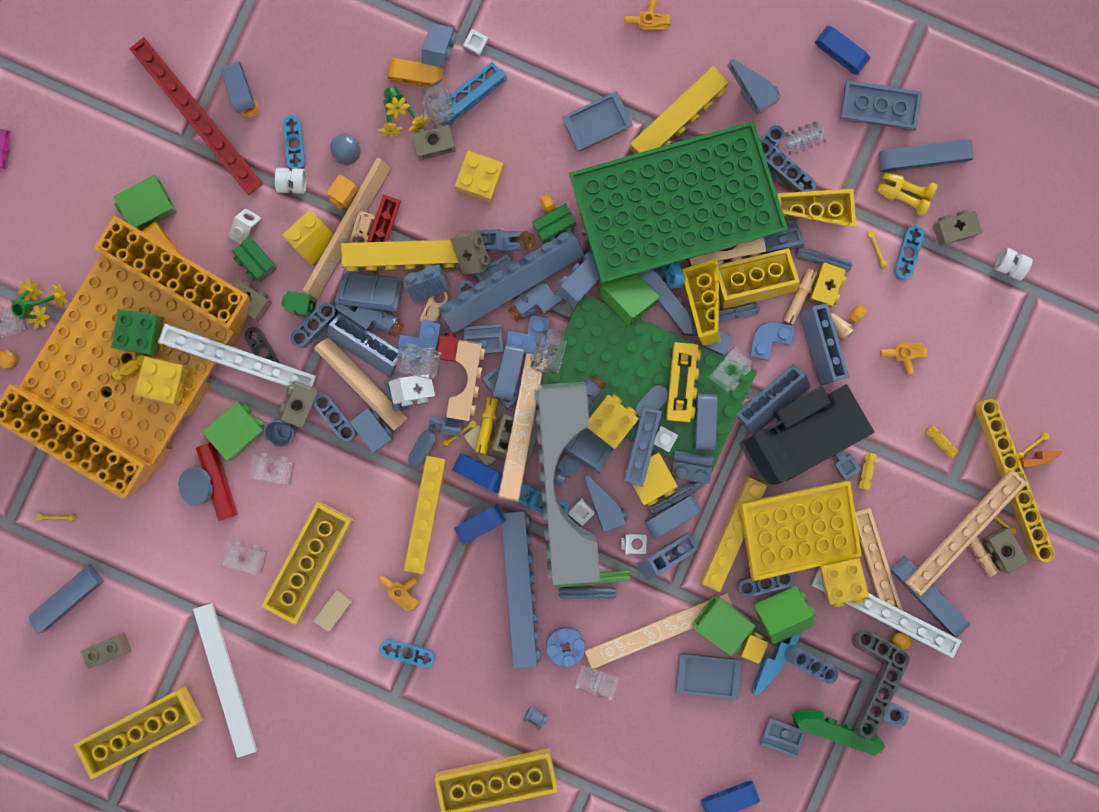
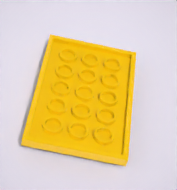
M846 480L739 503L751 579L753 581L862 557L851 481Z

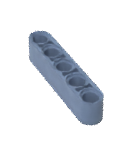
M969 139L887 149L878 153L881 172L962 163L974 159L972 143Z
M903 556L890 571L947 632L957 638L970 626L969 622L933 584L922 596L913 591L905 581L917 570V567L907 557Z

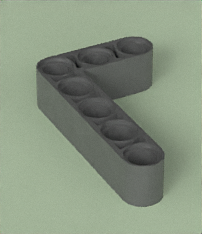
M860 631L852 636L853 645L881 661L882 665L854 724V733L860 738H873L878 732L910 659L906 651L870 631ZM862 635L866 638L865 645L862 644L860 639ZM879 644L883 647L882 654L878 652ZM896 654L900 657L899 664L895 661ZM888 671L892 674L891 681L887 679ZM880 689L884 691V697L882 699L879 696ZM873 706L876 709L875 716H872L871 714V708ZM864 724L868 726L867 734H864L862 730Z

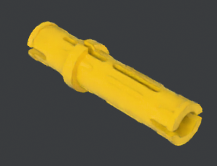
M487 397L485 410L481 415L482 424L475 454L487 455L493 423L497 418L495 414L499 400L492 397L491 400V397Z

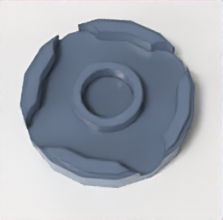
M200 467L188 468L183 471L178 485L181 497L186 503L192 506H199L209 501L213 492L210 475Z

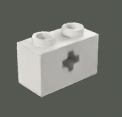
M431 374L403 377L389 381L393 405L401 403L403 407L412 405L413 401H417V404L429 402L428 398L435 396Z

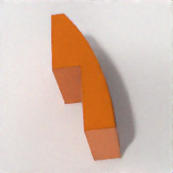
M1036 451L1035 459H1022L1020 463L1022 467L1042 465L1061 456L1062 451Z

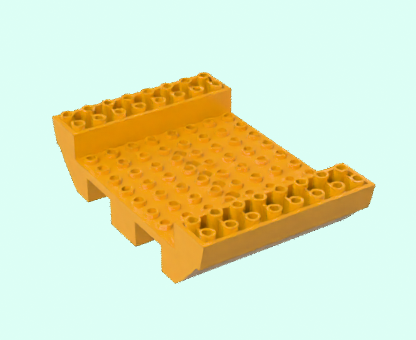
M114 215L93 248L101 253L25 378L20 385L9 384L1 397L0 425L120 498L126 499L134 495L164 463L171 451L167 444L184 416L193 415L212 383L208 382L207 379L217 362L160 343L157 356H146L190 367L181 404L176 405L135 395L142 366L128 376L124 375V378L119 381H115L111 375L113 370L120 369V366L125 364L124 356L130 353L133 359L140 355V353L111 348L118 309L158 315L164 318L163 327L167 324L234 348L242 335L251 301L249 295ZM106 387L112 389L110 397H105L103 394Z

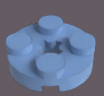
M573 628L557 629L551 633L547 640V653L550 659L559 666L571 667L578 663L584 655L585 642L582 635ZM569 642L570 651L566 650L563 652L560 645Z

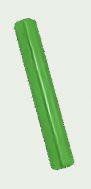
M629 570L599 572V582L555 585V587L564 588L625 582L631 580Z

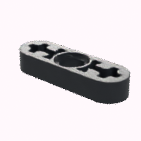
M256 327L248 328L245 332V339L254 355L259 356V350L262 347H266L269 350V354L265 359L270 360L273 357L271 361L280 363L262 330ZM252 332L258 333L259 335L256 336L258 341H264V343L257 344L254 339H250Z

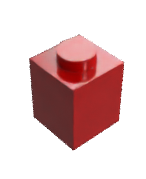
M445 333V336L440 335L437 351L438 360L457 362L456 354L460 339L456 338V334Z

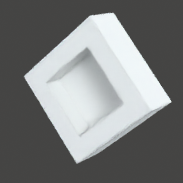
M471 29L463 44V48L481 56L489 41V37Z
M660 426L654 444L669 452L678 435Z
M581 498L569 510L568 514L583 526L595 514L596 510Z

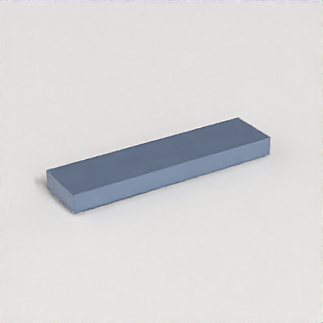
M643 406L624 482L643 487L662 411Z

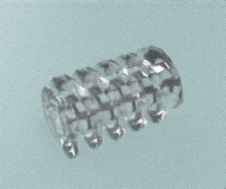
M814 121L811 125L806 124L804 128L798 127L797 131L791 130L790 134L785 132L783 138L784 147L789 156L791 155V150L798 154L799 147L804 152L805 145L809 149L812 148V142L816 146H819L820 139L823 143H826L825 131L820 123Z

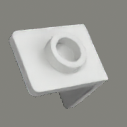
M244 209L234 217L228 236L241 244L243 240L249 237L251 228L261 221V217L248 209ZM244 216H251L254 220H247L244 218Z
M625 534V538H621V550H624L625 555L629 553L646 554V535ZM636 538L640 539L643 543L642 547L638 550L633 549L631 546V542Z

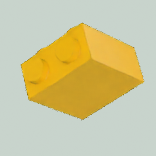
M613 394L612 396L607 395L591 415L587 428L615 449L639 418L636 417L638 413L630 406L626 409L621 405L622 400Z
M660 453L650 457L643 487L631 484L642 505L647 504L648 507L658 502V497L662 495L667 497L675 492L674 488L678 487Z
M860 558L819 566L827 604L833 605L835 608L845 606V602L851 600L853 603L864 602V598L869 597Z

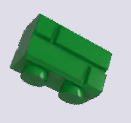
M565 203L533 221L532 225L544 244L554 240L561 233L569 230L571 232L575 231L574 227L577 226V222Z
M247 237L232 250V253L235 255L233 258L240 267L242 265L246 267L247 271L245 273L253 281L256 279L262 282L277 269V266L250 237Z
M288 291L282 298V307L292 315L308 317L316 308V300L308 294Z

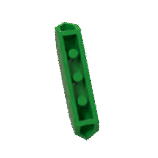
M801 710L792 713L796 726L805 732L873 756L881 753L885 748L882 740L877 735L873 738H860L854 733V726L847 723L842 726L837 724V720L830 717L824 719L823 711ZM863 726V733L867 734L868 728Z

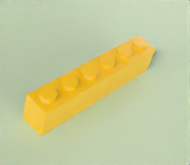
M712 66L630 143L629 149L634 154L671 144L673 142L671 139L675 135L679 137L686 130L685 126L689 122L693 124L700 117L699 113L703 109L707 111L714 104L713 100L717 96L721 98L727 92L726 87L729 82Z
M451 240L341 243L342 268H346L347 272L358 271V268H366V271H377V267H385V270H397V267L404 266L405 270L416 269V266H424L425 269L428 266L437 264L443 265V268H454V265L459 263Z
M426 456L404 571L424 574L426 571L447 459Z
M750 477L745 478L700 579L701 584L718 592L721 591L745 537L739 503L762 499L767 485Z

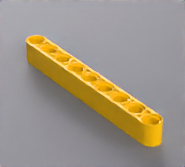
M993 399L981 400L976 404V414L1001 479L1012 469L1027 482L1010 503L1029 553L1034 560L1049 562L1054 558V549L1000 407ZM986 403L990 406V411L988 413L984 410V405ZM993 421L997 424V428L995 431H993L991 428V423ZM1000 439L1004 443L1002 449L998 447V441ZM1007 457L1010 459L1009 467L1005 465V459ZM1021 493L1024 496V501L1022 503H1020L1018 499ZM1027 512L1031 514L1029 521L1025 518ZM1035 530L1038 532L1036 539L1032 536ZM1043 548L1045 554L1043 557H1040L1039 552Z

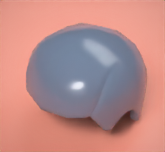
M344 133L332 139L330 151L338 163L349 165L359 158L361 148L358 141L352 135Z
M280 418L267 423L263 430L265 440L270 441L276 447L289 445L293 442L296 435L294 425L282 421Z

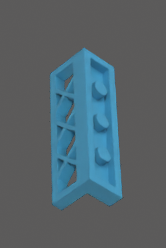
M492 61L434 107V110L445 124L450 126L507 81L505 72L502 69L499 70ZM490 69L496 72L489 79H485L486 73ZM474 82L482 83L474 91H471V85ZM459 94H468L463 100L456 103V98ZM445 105L453 106L445 114L440 111Z

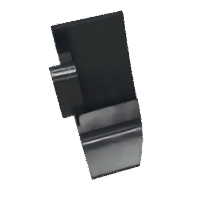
M848 384L843 385L828 395L823 386H820L773 413L778 421L777 423L739 442V445L759 480L773 485L789 481L872 435L875 431Z

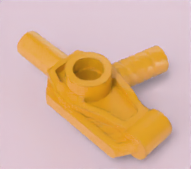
M650 0L647 11H641L639 16H624V24H638V27H641L642 30H666L671 25V15L654 13L657 0Z
M899 343L894 349H881L880 357H894L896 361H903L906 373L909 375L915 373L911 359L927 358L928 348L923 343Z
M380 576L378 582L389 589L388 597L406 611L416 609L420 602L412 597L408 591L419 582L415 576L404 584L399 581L392 583L385 576Z

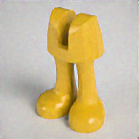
M884 173L882 181L887 184H879L877 191L890 201L898 199L911 205L916 209L918 215L924 217L938 184L931 182L926 187H920L904 180L902 175ZM900 190L911 192L921 197L922 200L909 196Z

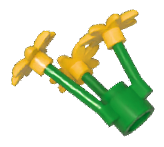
M389 87L384 91L386 100L383 103L386 109L387 124L383 125L384 128L378 129L381 132V136L388 135L393 137V134H401L400 131L403 127H396V124L391 122V115L393 114L395 119L398 118L399 113L405 116L406 111L404 109H407L414 119L412 121L413 126L409 128L413 133H416L419 129H424V125L430 123V120H428L430 116L427 115L424 118L422 115L417 116L406 102L403 94H399L396 87Z
M26 278L25 283L18 282L19 286L23 289L18 291L21 295L17 299L12 300L11 311L20 320L29 319L28 323H34L35 329H38L40 325L46 327L47 325L44 320L50 319V316L45 315L46 307L40 309L38 305L53 300L54 304L59 303V306L63 308L64 303L68 304V300L64 297L67 295V292L62 291L60 284L57 286L52 284L53 291L49 292L51 296L38 300L37 295L43 293L41 290L36 289L39 283L31 284V280ZM30 297H32L35 300V302L31 303L28 300L30 299Z

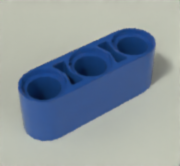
M827 25L815 40L817 47L853 74H859L870 60V56L866 51L830 25Z
M462 453L459 454L452 471L498 494L503 474Z
M496 504L456 526L454 530L464 545L506 522V519Z
M746 781L706 796L700 802L704 812H737L759 803L760 799L753 781Z

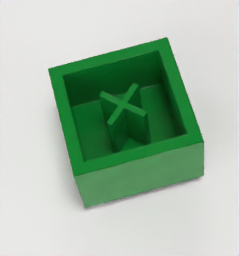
M118 309L111 348L157 356L160 344L158 341L162 333L164 318L158 315Z

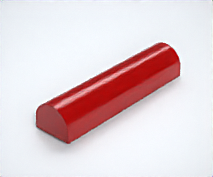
M383 194L367 242H388L401 200ZM377 267V271H369V272L377 273L379 267Z
M212 443L196 447L201 467L211 478L210 483L213 485L211 499L218 521L238 515L218 450Z

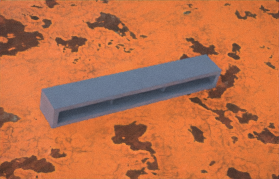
M569 230L561 233L554 240L544 243L537 250L529 252L525 257L511 263L505 269L494 273L490 278L477 283L468 291L460 293L459 296L451 301L445 302L438 309L454 334L582 258L585 254L578 240Z
M525 511L502 512L506 519V522L502 523L513 668L537 667V662H540V650H536L535 642H539L538 630L534 631V623H537V611H533L532 606L533 603H536L535 592H531V584H534V572H530L529 565H533L532 553H528V545H531V534H527L526 526H530L529 514L525 515Z

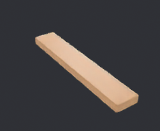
M329 337L315 346L314 349L393 430H396L406 422L408 418L400 410L394 411L391 400H388V397Z
M871 508L856 511L859 541L876 596L902 610Z

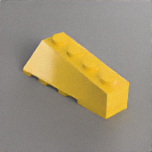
M854 189L777 193L784 216H795L856 228Z
M716 258L682 269L697 332L703 346L722 341L719 332V259Z

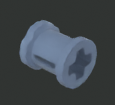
M531 705L523 721L532 723L540 731L548 715L541 714Z

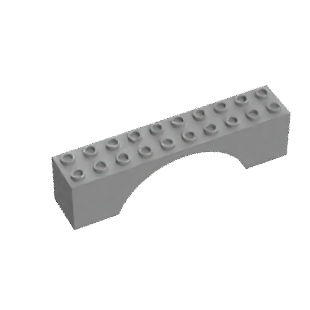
M583 381L538 385V390H534L535 405L539 404V409L536 410V422L541 424V429H537L538 444H542V448H539V461L544 463V467H540L541 483H545V486H542V501L547 502V505H543L544 522L548 521V524H545V540L550 541V543H546L547 560H551V562H547L548 579H552L553 585L599 582L596 534L580 527L565 513L557 499L553 484L556 463L562 450L578 432L589 426L586 384Z

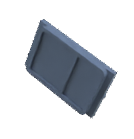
M617 91L562 117L578 151L587 149L633 126Z
M357 272L343 273L336 294L335 304L396 311L399 298L401 297L403 281H399L396 277Z
M587 427L578 432L563 449L564 452L598 473L605 466L608 457L614 450L613 447Z
M680 654L676 693L738 700L742 660Z

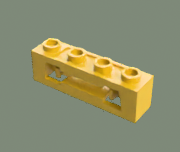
M673 343L665 420L690 422L691 418L694 419L695 407H692V400L696 399L697 388H694V381L698 380L699 376L696 361H700L701 349H698V344ZM681 354L680 364L687 365L688 356H690L684 399H686L685 410H683L684 401L676 400V408L673 411L674 398H677L680 374L678 357Z

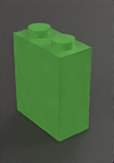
M155 175L113 196L116 201L114 203L116 209L125 218L123 221L140 231L154 221L160 222L177 213L161 180Z
M639 274L604 284L600 283L601 287L598 295L628 327L655 307L660 298Z
M237 401L202 431L227 461H233L264 434V422L259 417L255 418L251 414L252 409L245 402Z
M796 585L754 604L756 614L772 644L815 626L814 617H816V613L812 606L808 607L804 592L799 591Z
M714 594L692 622L697 632L730 656L734 652L739 651L742 642L753 633L755 627L751 619L716 594Z

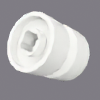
M289 168L276 169L275 189L277 193H289L290 190L296 194L305 193L307 184L305 169L294 168L292 171Z
M1006 247L996 261L995 270L1004 274L1009 272L1010 277L1021 281L1027 275L1032 265V258L1024 254L1018 255L1017 251Z

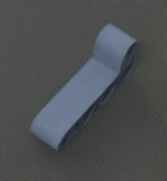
M779 125L770 127L760 139L762 147L767 151L764 155L769 171L794 192L814 191L816 188L815 180L777 148L785 136L784 129ZM770 133H777L779 139H773ZM773 159H778L781 162V166H775ZM787 171L794 172L795 178H789ZM805 184L809 186L806 190L803 189Z

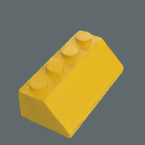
M789 248L719 265V297L723 309L797 292L800 284Z

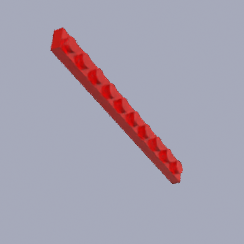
M143 37L129 48L246 194L249 196L263 185L262 181L150 43Z

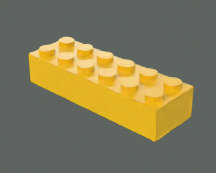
M316 502L261 607L295 625L298 624L303 618L354 519L322 502Z
M185 685L74 744V747L92 780L197 725L203 719Z
M550 748L436 772L434 777L441 812H468L558 792Z

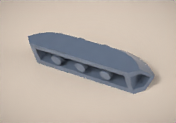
M657 268L639 273L643 280L660 296L657 303L681 334L698 336L691 306L689 305L684 308L683 300L678 295L675 297L671 291L673 288L669 287L667 280H662L665 277L664 272Z

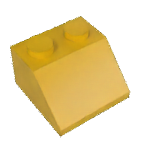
M311 209L282 234L311 266L320 260L334 235Z

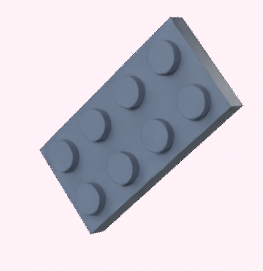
M847 80L845 82L840 119L915 131L918 124L922 92Z

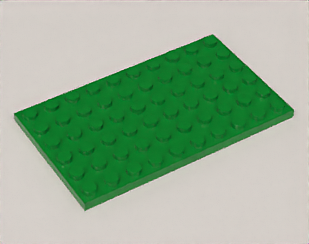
M754 121L569 172V178L601 284L788 230Z
M585 295L578 302L541 385L586 382L590 378L602 390V394L588 413L589 418L606 396H612L613 394L622 400L621 405L626 409L630 406L636 411L637 404L654 386L660 385L665 387L667 391L669 390L673 343H695L641 319L636 320L628 327L608 304ZM698 345V349H701L700 361H696L699 376L698 380L694 381V388H697V394H717L715 450H695L696 399L692 400V407H695L694 419L691 418L690 422L665 420L667 401L660 407L659 410L662 411L657 432L660 426L677 434L678 437L669 452L655 444L652 450L673 460L675 450L714 457L713 471L737 418L736 414L743 405L757 371ZM681 354L678 357L680 374L677 398H674L673 411L676 408V400L684 401L683 410H685L686 399H684L690 356H688L687 365L680 364ZM638 417L639 419L624 438L634 442L640 417Z

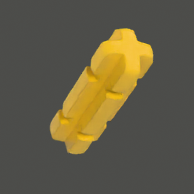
M145 354L138 355L136 359H132L120 366V369L113 370L111 372L112 377L115 381L123 379L124 375L128 376L142 366L144 356H147Z
M934 425L930 426L925 431L926 434L932 437V440L942 450H945V454L948 457H954L958 453L955 446H951L952 443L942 433H939V430Z
M870 452L865 455L864 460H866V463H863L860 477L862 481H859L858 486L863 490L870 489V480L873 478L875 469L873 464L877 460V455Z

